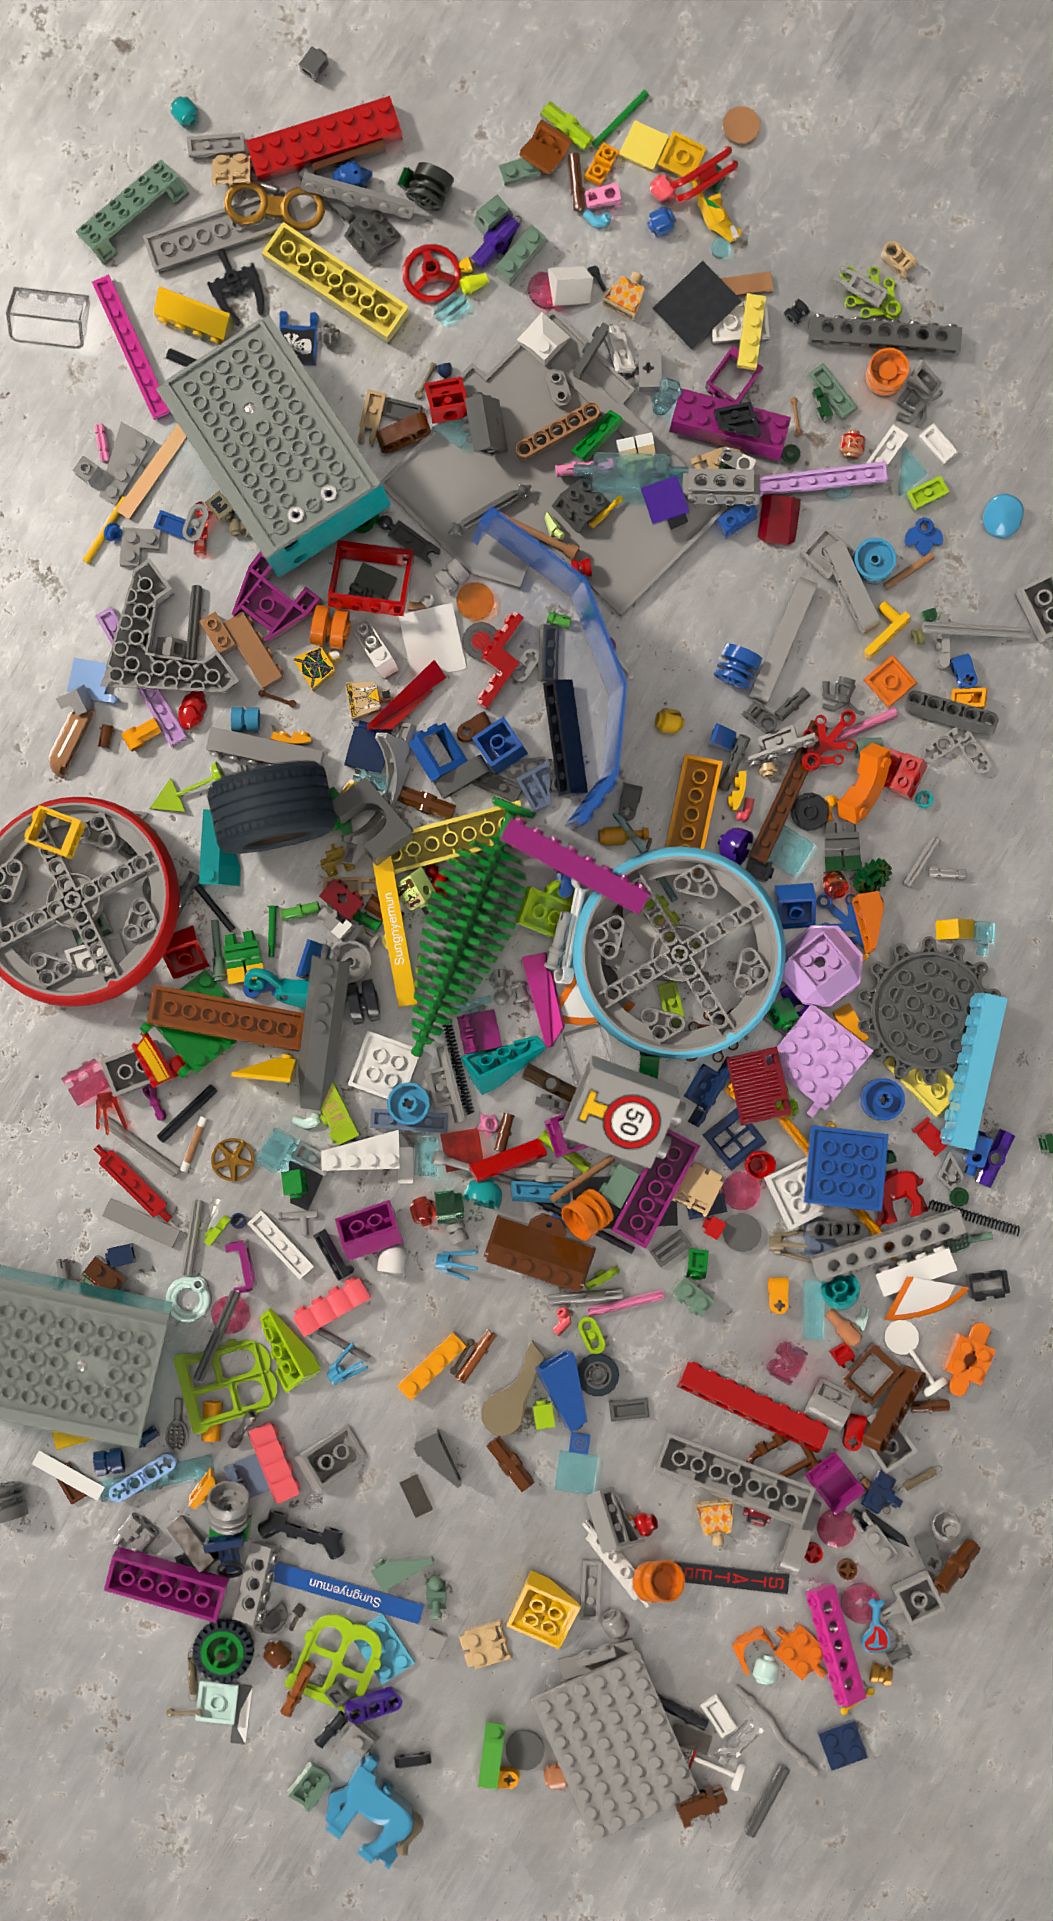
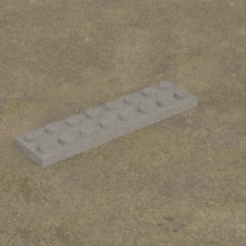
M284 187L279 189L278 194L270 192L267 195L284 197L287 189ZM258 196L234 204L232 208L240 216H252L259 210L261 199ZM290 202L288 207V213L292 219L297 221L292 204ZM224 208L143 235V239L154 271L158 273L221 250L273 234L284 220L279 217L264 216L261 221L253 225H241L231 220Z

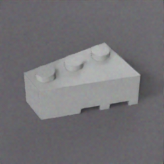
M614 1488L599 1490L585 1497L603 1554L631 1548L645 1542L643 1536L640 1537L634 1528L636 1525L634 1521H630L624 1510L626 1508Z

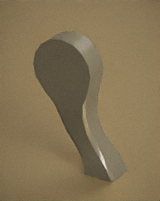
M532 1340L528 1345L524 1364L518 1377L506 1388L489 1396L483 1404L481 1410L482 1422L485 1428L493 1434L499 1436L509 1435L516 1431L522 1422L526 1403L537 1377L535 1368L541 1365L545 1359V1356Z

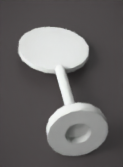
M905 1320L892 1322L885 1331V1343L893 1353L898 1355L911 1354L919 1368L926 1373V1378L930 1382V1385L924 1389V1394L928 1397L945 1386L948 1381L945 1377L934 1381L914 1352L919 1342V1333L916 1327Z

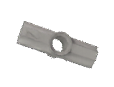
M551 1162L527 1163L515 1168V1179H531L538 1182H571L573 1179V1165H560Z

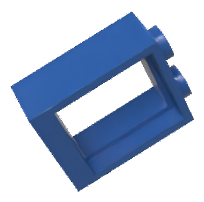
M436 723L427 728L428 731L426 732L421 730L413 735L414 739L408 743L431 782L468 761L446 723L439 726ZM437 734L452 762L441 767L424 741Z

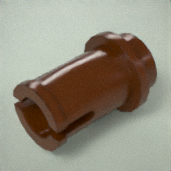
M102 724V727L99 728L101 733L98 747L110 749L112 732H115L113 730L114 726Z

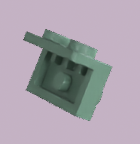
M310 1761L286 1793L288 1797L302 1804L304 1809L310 1812L317 1805L324 1792L330 1788L332 1779L326 1770Z

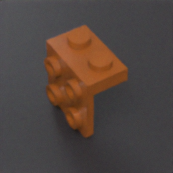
M541 119L532 138L520 149L519 156L539 168L542 172L550 174L566 157L573 140Z

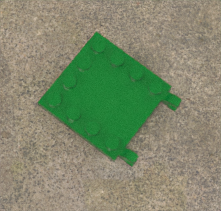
M206 969L179 989L230 999ZM147 1021L139 1028L143 1034H146L155 1027L184 1060L186 1065L177 1072L181 1078H184L191 1071L197 1075L238 1042L232 1039L147 1024Z

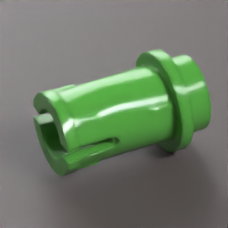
M549 611L547 623L569 629L572 617L555 613L556 611Z

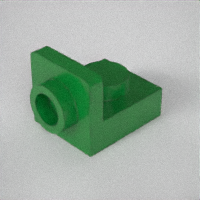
M689 1248L686 1277H691L693 1280L706 1278L709 1250Z

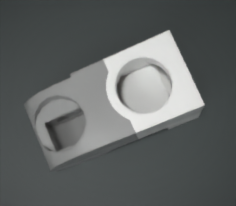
M724 446L717 461L732 469L752 470L756 459Z

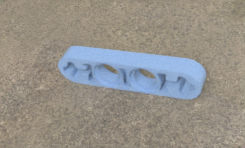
M165 1453L116 1483L109 1490L110 1499L114 1502H121L172 1471L177 1465L176 1456L172 1453ZM165 1457L167 1459H172V1467H169V1465L164 1466L162 1468L164 1472L161 1473L160 1467L156 1464V1462H158L159 1465H161L165 1462ZM149 1467H153L157 1471L156 1476L153 1478L148 1477L146 1474V1470ZM136 1477L140 1480L138 1488L130 1486L131 1478ZM126 1485L128 1490L121 1494V1498L119 1496L115 1497V1488L120 1490Z

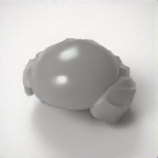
M939 1512L932 1521V1531L941 1542H951L961 1532L959 1518L954 1513Z

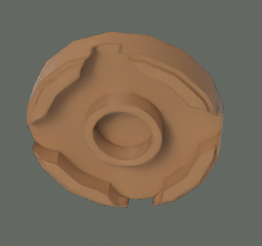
M734 107L726 113L723 119V133L728 141L733 144L745 145L756 139L760 130L759 117L754 110L748 107Z

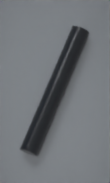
M196 885L194 889L227 930L232 932L236 927L202 885Z

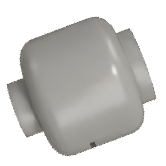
M612 1609L607 1611L602 1616L601 1627L610 1639H623L630 1627L628 1620L620 1610Z

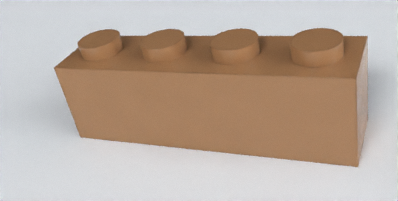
M242 611L223 623L264 691L283 680L281 674L284 671L279 663L274 664L271 658L274 655L269 647L265 648L262 641H264V638L259 630L255 632L252 628L254 622L249 614L245 616Z

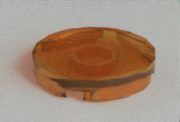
M479 582L464 585L456 598L459 612L466 619L472 621L482 620L492 612L494 606V596L491 590L485 584Z

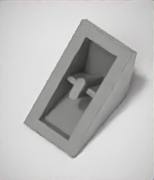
M920 360L907 381L909 385L929 398L933 397L942 383L924 360Z

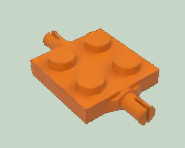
M798 1624L788 1634L778 1626L777 1628L782 1634L777 1629L774 1632L782 1640L773 1653L802 1681L812 1671H815L821 1678H824L825 1676L821 1672L826 1675L827 1671L819 1665L823 1659V1652L819 1642L801 1624Z

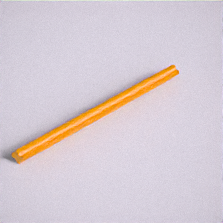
M788 1116L779 1117L777 1121L780 1120L781 1126L784 1125V1130L787 1129L789 1131L788 1133L792 1135L793 1141L796 1140L798 1142L797 1145L800 1144L801 1150L804 1149L803 1152L807 1156L809 1141H807L806 1137L804 1138V1135L801 1134L800 1130H798L797 1126L792 1123ZM860 1209L852 1210L855 1213L854 1215L857 1214L859 1216V1221L862 1220L861 1222L865 1223V1228L867 1230L870 1229L871 1235L882 1232L876 1222L874 1223L873 1219L868 1215L867 1211L865 1212V1210ZM887 1242L884 1249L886 1251L891 1250L893 1243ZM896 1256L891 1258L894 1259L892 1261L895 1262L899 1260V1258H896Z

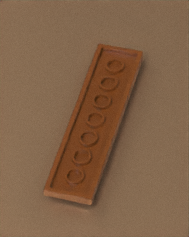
M153 985L147 1024L299 1052L305 1013Z

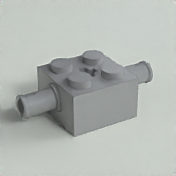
M926 1570L891 1586L896 1602L880 1609L885 1620L899 1613L904 1614L910 1626L916 1625L946 1610L940 1598V1593L942 1592L934 1585V1581L932 1582ZM920 1595V1601L917 1602L916 1596Z

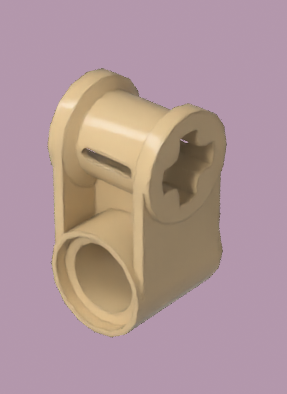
M896 241L888 242L881 252L883 261L903 278L907 276V272L913 266L918 264L917 259ZM887 249L894 250L895 255H889Z

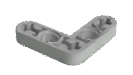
M954 727L920 751V758L925 763L930 764L958 746L975 773L983 775L991 768L989 758L971 731ZM957 729L965 731L964 738L958 737L953 741L949 734L952 737L958 733ZM942 739L949 741L950 747L948 749L940 747ZM935 744L938 751L932 755L933 759L925 758V750L928 752L935 749L933 746ZM968 745L976 747L974 755L967 753L966 747ZM979 753L981 755V757L978 758L981 763H986L984 767L985 770H983L982 768L978 769L977 766L979 765V762L977 761V759L974 762L972 761V759L978 756Z

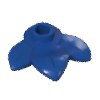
M926 517L917 520L915 527L910 528L905 535V545H915L917 551L923 556L930 552L933 544L941 545L943 543L941 531L934 527L931 519ZM923 524L927 526V530L925 531L921 529V525Z

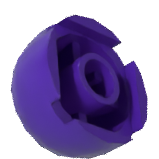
M738 827L728 830L718 840L720 855L741 866L750 852L747 847L749 843H753V833Z

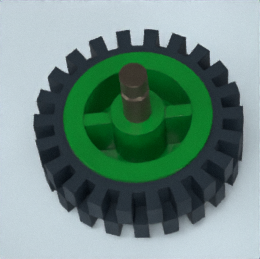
M219 1619L216 1623L211 1622L205 1625L199 1632L193 1644L192 1658L195 1660L194 1665L198 1666V1672L204 1674L203 1677L206 1679L207 1677L211 1678L212 1682L217 1680L219 1683H224V1681L229 1683L233 1679L237 1680L246 1672L253 1659L254 1641L251 1640V1634L246 1631L244 1625L242 1627L239 1625V1622H232V1619Z

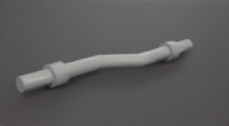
M737 1685L733 1691L744 1700L743 1703L748 1708L754 1709L768 1722L779 1744L797 1759L796 1762L801 1767L804 1766L814 1776H817L820 1770L809 1761L810 1758L806 1754L800 1753L785 1739L774 1717L756 1702L757 1699L752 1694L749 1695Z

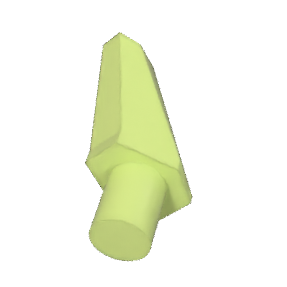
M547 512L544 519L550 537L556 536L562 540L565 537V533L559 530L560 525Z

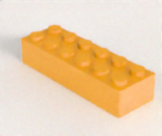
M689 754L684 755L664 848H705L722 761ZM696 868L693 875L698 876L700 868Z

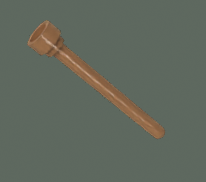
M503 514L529 535L563 551L567 558L575 560L580 546L575 544L567 545Z

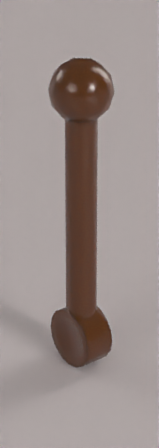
M259 690L258 692L260 697L265 696L289 704L291 708L296 707L295 700L289 701L268 694L264 690Z

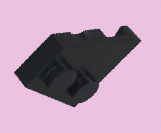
M751 401L714 409L713 414L718 430L760 438L761 431Z
M290 1160L289 1171L305 1170L308 1193L302 1194V1198L290 1199V1203L309 1211L324 1176Z

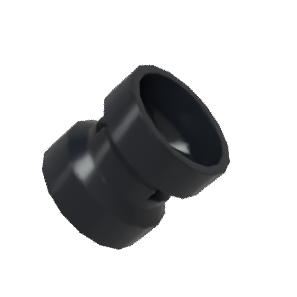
M796 299L793 302V306L787 308L783 313L792 325L797 326L801 322V318L806 317L810 310L802 300Z

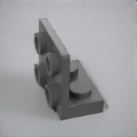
M373 210L352 221L344 237L366 263L369 264L374 261L381 249L398 241L401 235L380 211Z
M583 476L563 491L552 507L579 533L590 519L609 505V502Z

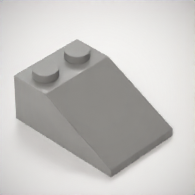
M345 1425L294 1457L313 1491L322 1490L367 1458L348 1425Z

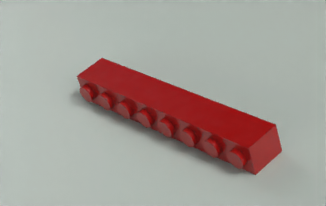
M688 1362L685 1365L676 1387L815 1453L822 1449L830 1428L826 1427L825 1423L819 1420L813 1421L802 1412L796 1413L785 1404H777L769 1396H760L752 1388H743L737 1385L738 1383L733 1379L727 1378L726 1380L720 1377V1374L716 1371H707L699 1363Z

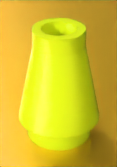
M486 273L463 276L459 283L462 292L470 295L484 285L489 284V279Z

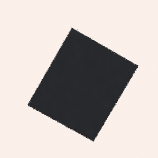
M702 260L653 309L692 349L742 301Z

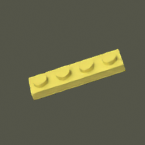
M748 293L746 295L737 368L756 370L766 296Z

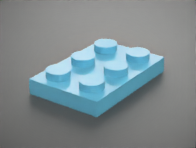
M380 1614L365 1624L378 1634L382 1643V1653L379 1658L381 1659V1666L378 1670H374V1673L383 1685L413 1665L415 1661L385 1614ZM354 1640L366 1661L369 1662L372 1654L369 1643L365 1640Z

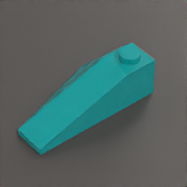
M203 809L199 884L202 886H240L241 867L237 855L225 853L219 848L210 810Z
M538 1036L515 1040L511 1045L469 1053L462 1056L461 1059L473 1084L481 1095H484L500 1087L546 1050V1046Z

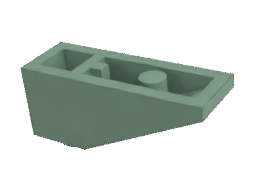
M433 1556L389 1558L385 1561L380 1559L373 1564L374 1567L371 1572L382 1592L433 1564L434 1558Z

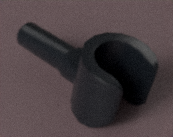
M597 266L589 267L588 272L592 277H596L602 291H605L607 288L601 279L599 268Z

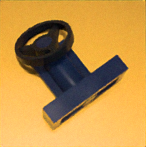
M244 1531L233 1535H220L205 1539L203 1545L204 1552L218 1551L221 1562L217 1566L219 1576L235 1578L244 1573V1565L241 1563L238 1547H243L246 1539ZM239 1571L237 1573L227 1574V1572Z

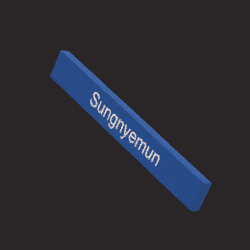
M279 1561L275 1566L273 1582L419 1624L424 1608L422 1603Z

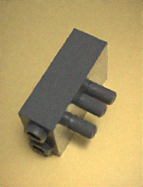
M482 392L471 394V397L465 399L467 415L463 416V420L467 424L462 426L464 432H471V435L467 436V442L473 444L474 452L491 457L508 452L499 399L493 398L491 395H484Z

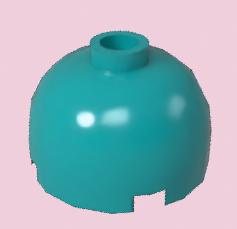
M493 1178L478 1183L476 1180H472L465 1189L463 1199L469 1202V1199H472L475 1205L489 1209L496 1207L499 1210L502 1201V1191L497 1184L493 1183Z
M853 1274L847 1276H835L834 1280L829 1282L822 1281L821 1294L825 1303L835 1310L844 1311L853 1307L860 1295L858 1279Z

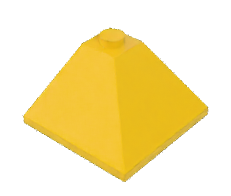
M282 1054L281 1058L276 1057L234 1071L231 1076L295 1082L298 1060L293 1059V1055Z
M530 1570L506 1626L560 1649L581 1605L551 1579Z

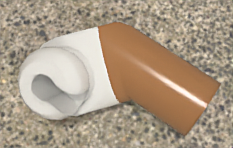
M426 594L419 603L409 601L408 611L431 608L435 602L434 596Z

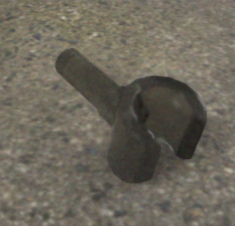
M298 1603L292 1610L296 1616L289 1627L290 1631L294 1630L298 1620L306 1611V1608L301 1603Z

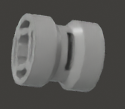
M463 1220L445 1226L446 1231L450 1234L449 1240L451 1245L469 1239L468 1234L464 1231L465 1224Z

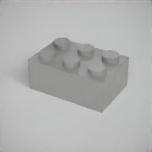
M1053 572L1020 587L1015 592L1040 643L1053 638Z
M153 1040L164 1058L158 1040ZM133 1048L101 1060L114 1097L150 1085Z

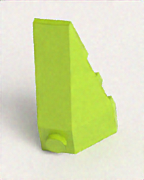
M271 1308L268 1309L259 1319L265 1339L271 1344V1358H275L278 1367L275 1370L276 1375L285 1393H288L316 1376L321 1371V1368L313 1353Z

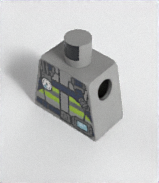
M348 1719L339 1729L341 1740L362 1757L380 1739L363 1722L354 1724Z

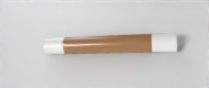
M200 1116L180 1169L183 1172H188L207 1122L205 1117Z

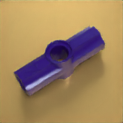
M508 214L495 230L491 229L486 232L483 238L484 243L473 254L471 259L483 269L496 253L500 254L506 250L508 246L507 240L520 227V224Z
M999 1129L990 1148L985 1166L980 1169L975 1179L976 1182L991 1188L1001 1166L1005 1163V1157L1015 1135ZM994 1153H997L1000 1158L996 1164L991 1161V1156Z

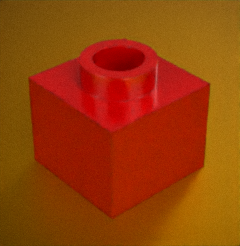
M713 1215L711 1218L707 1217L702 1225L704 1228L703 1233L718 1240L727 1223Z

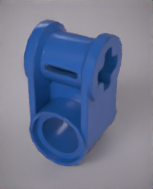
M969 653L951 658L950 667L959 689L974 688L978 679ZM965 679L971 681V684L969 685L968 682L964 683Z

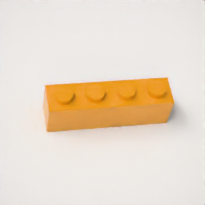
M453 1331L397 1387L411 1401L467 1347V1344Z

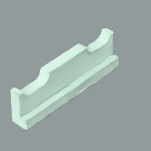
M860 1306L861 1313L857 1315L855 1326L863 1336L870 1309Z

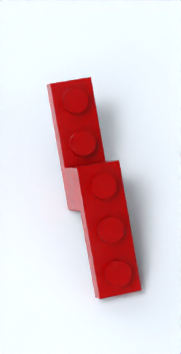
M510 613L505 618V625L502 629H498L495 632L492 643L488 644L482 651L483 655L480 659L498 672L491 676L488 681V687L486 690L483 689L477 697L478 701L476 704L482 708H488L520 663L502 649L524 619L519 613Z

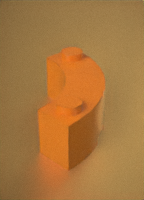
M872 742L860 751V762L857 771L859 775L855 786L851 785L845 795L837 801L840 818L858 824L867 817L884 787L891 765L890 749Z

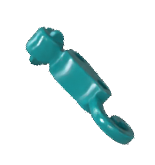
M261 968L250 969L246 972L244 984L249 989L254 991L261 990L265 985V980H267L276 988L275 998L278 1001L306 1009L309 980H292L288 978L280 980L272 972ZM281 996H286L289 999H283Z

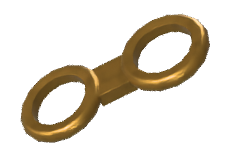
M251 181V184L246 182L236 183L229 188L224 198V210L228 217L237 224L253 225L261 221L264 216L283 218L284 222L295 230L307 231L318 226L323 220L325 202L321 195L301 190L300 187L289 190L284 197L267 195L264 188ZM245 189L255 191L261 199L259 210L254 215L248 217L238 215L232 208V199L235 194ZM299 195L310 196L317 203L316 215L308 222L295 221L288 213L289 203Z

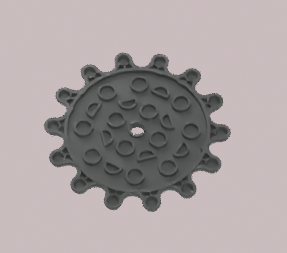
M927 936L922 940L921 950L917 953L910 952L904 943H897L893 948L895 962L892 965L886 966L878 961L872 963L870 970L877 978V985L873 989H861L858 992V999L870 1006L871 1014L859 1021L858 1029L863 1033L872 1032L876 1034L878 1041L872 1048L871 1056L876 1060H881L885 1056L894 1057L896 1060L894 1074L897 1078L903 1079L907 1077L909 1072L916 1068L922 1072L925 1084L934 1085L937 1082V1075L941 1069H949L952 1075L958 1070L957 1057L962 1052L963 1045H961V1039L963 1034H966L967 1026H965L967 1016L970 1015L971 1007L969 1004L971 997L974 996V993H988L1001 997V993L998 989H986L982 986L981 980L988 972V966L985 962H977L973 966L966 965L963 961L965 947L961 943L953 944L948 952L942 953L937 949L935 938ZM927 1005L932 1006L934 1009L931 1016H926L924 1008Z

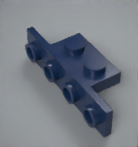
M726 1058L718 1072L702 1064L684 1094L685 1098L697 1105L687 1122L698 1128L705 1121L707 1113L715 1105L718 1095L725 1088L726 1082L730 1077Z

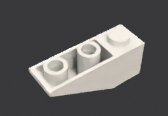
M368 619L352 628V631L382 679L399 670Z

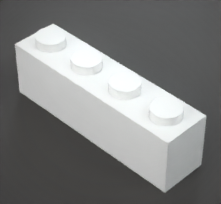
M944 1245L933 1248L934 1252L926 1254L924 1251L914 1255L915 1258L908 1261L905 1258L897 1261L895 1266L885 1265L878 1268L879 1271L876 1272V1277L884 1297L898 1292L907 1276L932 1280L957 1271L949 1246L944 1247Z

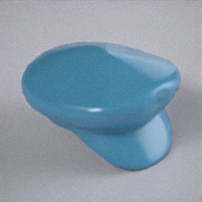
M1006 493L994 496L988 502L983 514V524L987 532L999 538L1013 535L1019 529L1023 519L1024 508L1022 502L1017 497Z

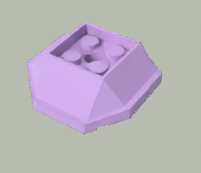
M811 925L785 946L786 959L782 980L802 1004L831 1008L861 984L863 954L839 926ZM819 960L826 963L821 968L815 966V963Z

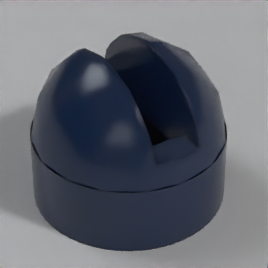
M443 363L436 366L437 372L441 377L448 378L452 374L451 363Z
M235 1213L232 1215L230 1222L234 1228L241 1229L246 1225L247 1220L243 1214ZM243 1218L244 1220L236 1226L235 1224Z

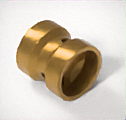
M873 1663L869 1681L872 1683L881 1682L884 1686L889 1687L893 1677V1667H882L878 1663Z

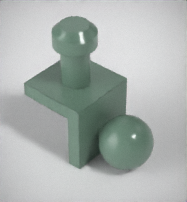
M433 1576L429 1579V1582H426L427 1609H432L430 1617L435 1621L442 1618L440 1609H446V1581H442L438 1576Z

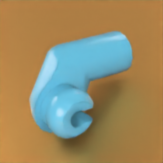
M589 209L582 215L593 227H605L610 224L611 220L609 213L604 212V214L596 216Z

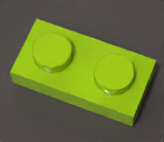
M940 475L906 492V495L913 509L916 510L948 494L949 490Z

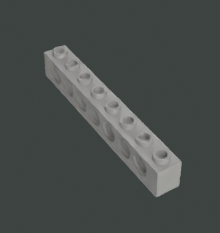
M954 1208L812 1255L810 1259L816 1278L819 1281L829 1282L834 1280L835 1276H847L852 1274L853 1270H865L870 1268L871 1264L877 1262L878 1264L888 1262L889 1258L895 1256L896 1258L906 1256L907 1252L913 1250L919 1252L926 1249L925 1246L931 1244L937 1246L943 1244L946 1239L951 1238V1240L961 1238L962 1234L967 1233L960 1210ZM947 1223V1230L941 1233L939 1230L940 1226ZM928 1229L929 1236L922 1239V1231ZM911 1236V1242L904 1245L903 1238ZM887 1242H892V1249L889 1251H885V1244ZM869 1248H874V1255L867 1257L866 1251ZM856 1254V1260L853 1263H848L849 1255ZM837 1260L838 1266L835 1269H830V1262Z

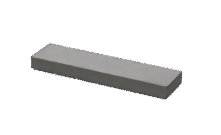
M110 1198L102 1215L173 1248L181 1231Z

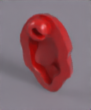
M191 691L182 700L178 710V720L185 730L197 726L203 719L207 709L203 691Z

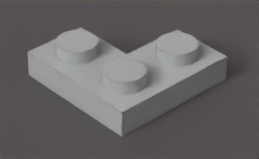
M122 527L119 565L137 567L140 565L141 549L160 550L161 530Z

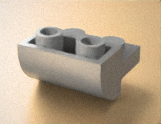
M820 1378L812 1397L808 1401L804 1414L813 1421L819 1420L825 1423L826 1427L839 1432L851 1412L850 1408L856 1395Z

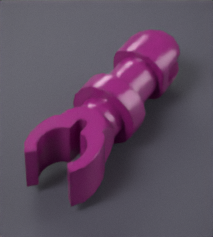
M150 1084L142 1088L144 1095L151 1102L149 1103L150 1106L154 1108L157 1120H164L166 1113L160 1105L161 1100L157 1098L156 1087L152 1088Z

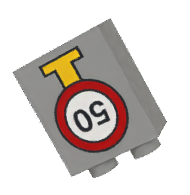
M591 1055L562 1122L563 1137L651 1169L656 1157L664 1159L671 1144V1137L665 1134L670 1123L679 1125L686 1109V1103L680 1101L678 1086Z

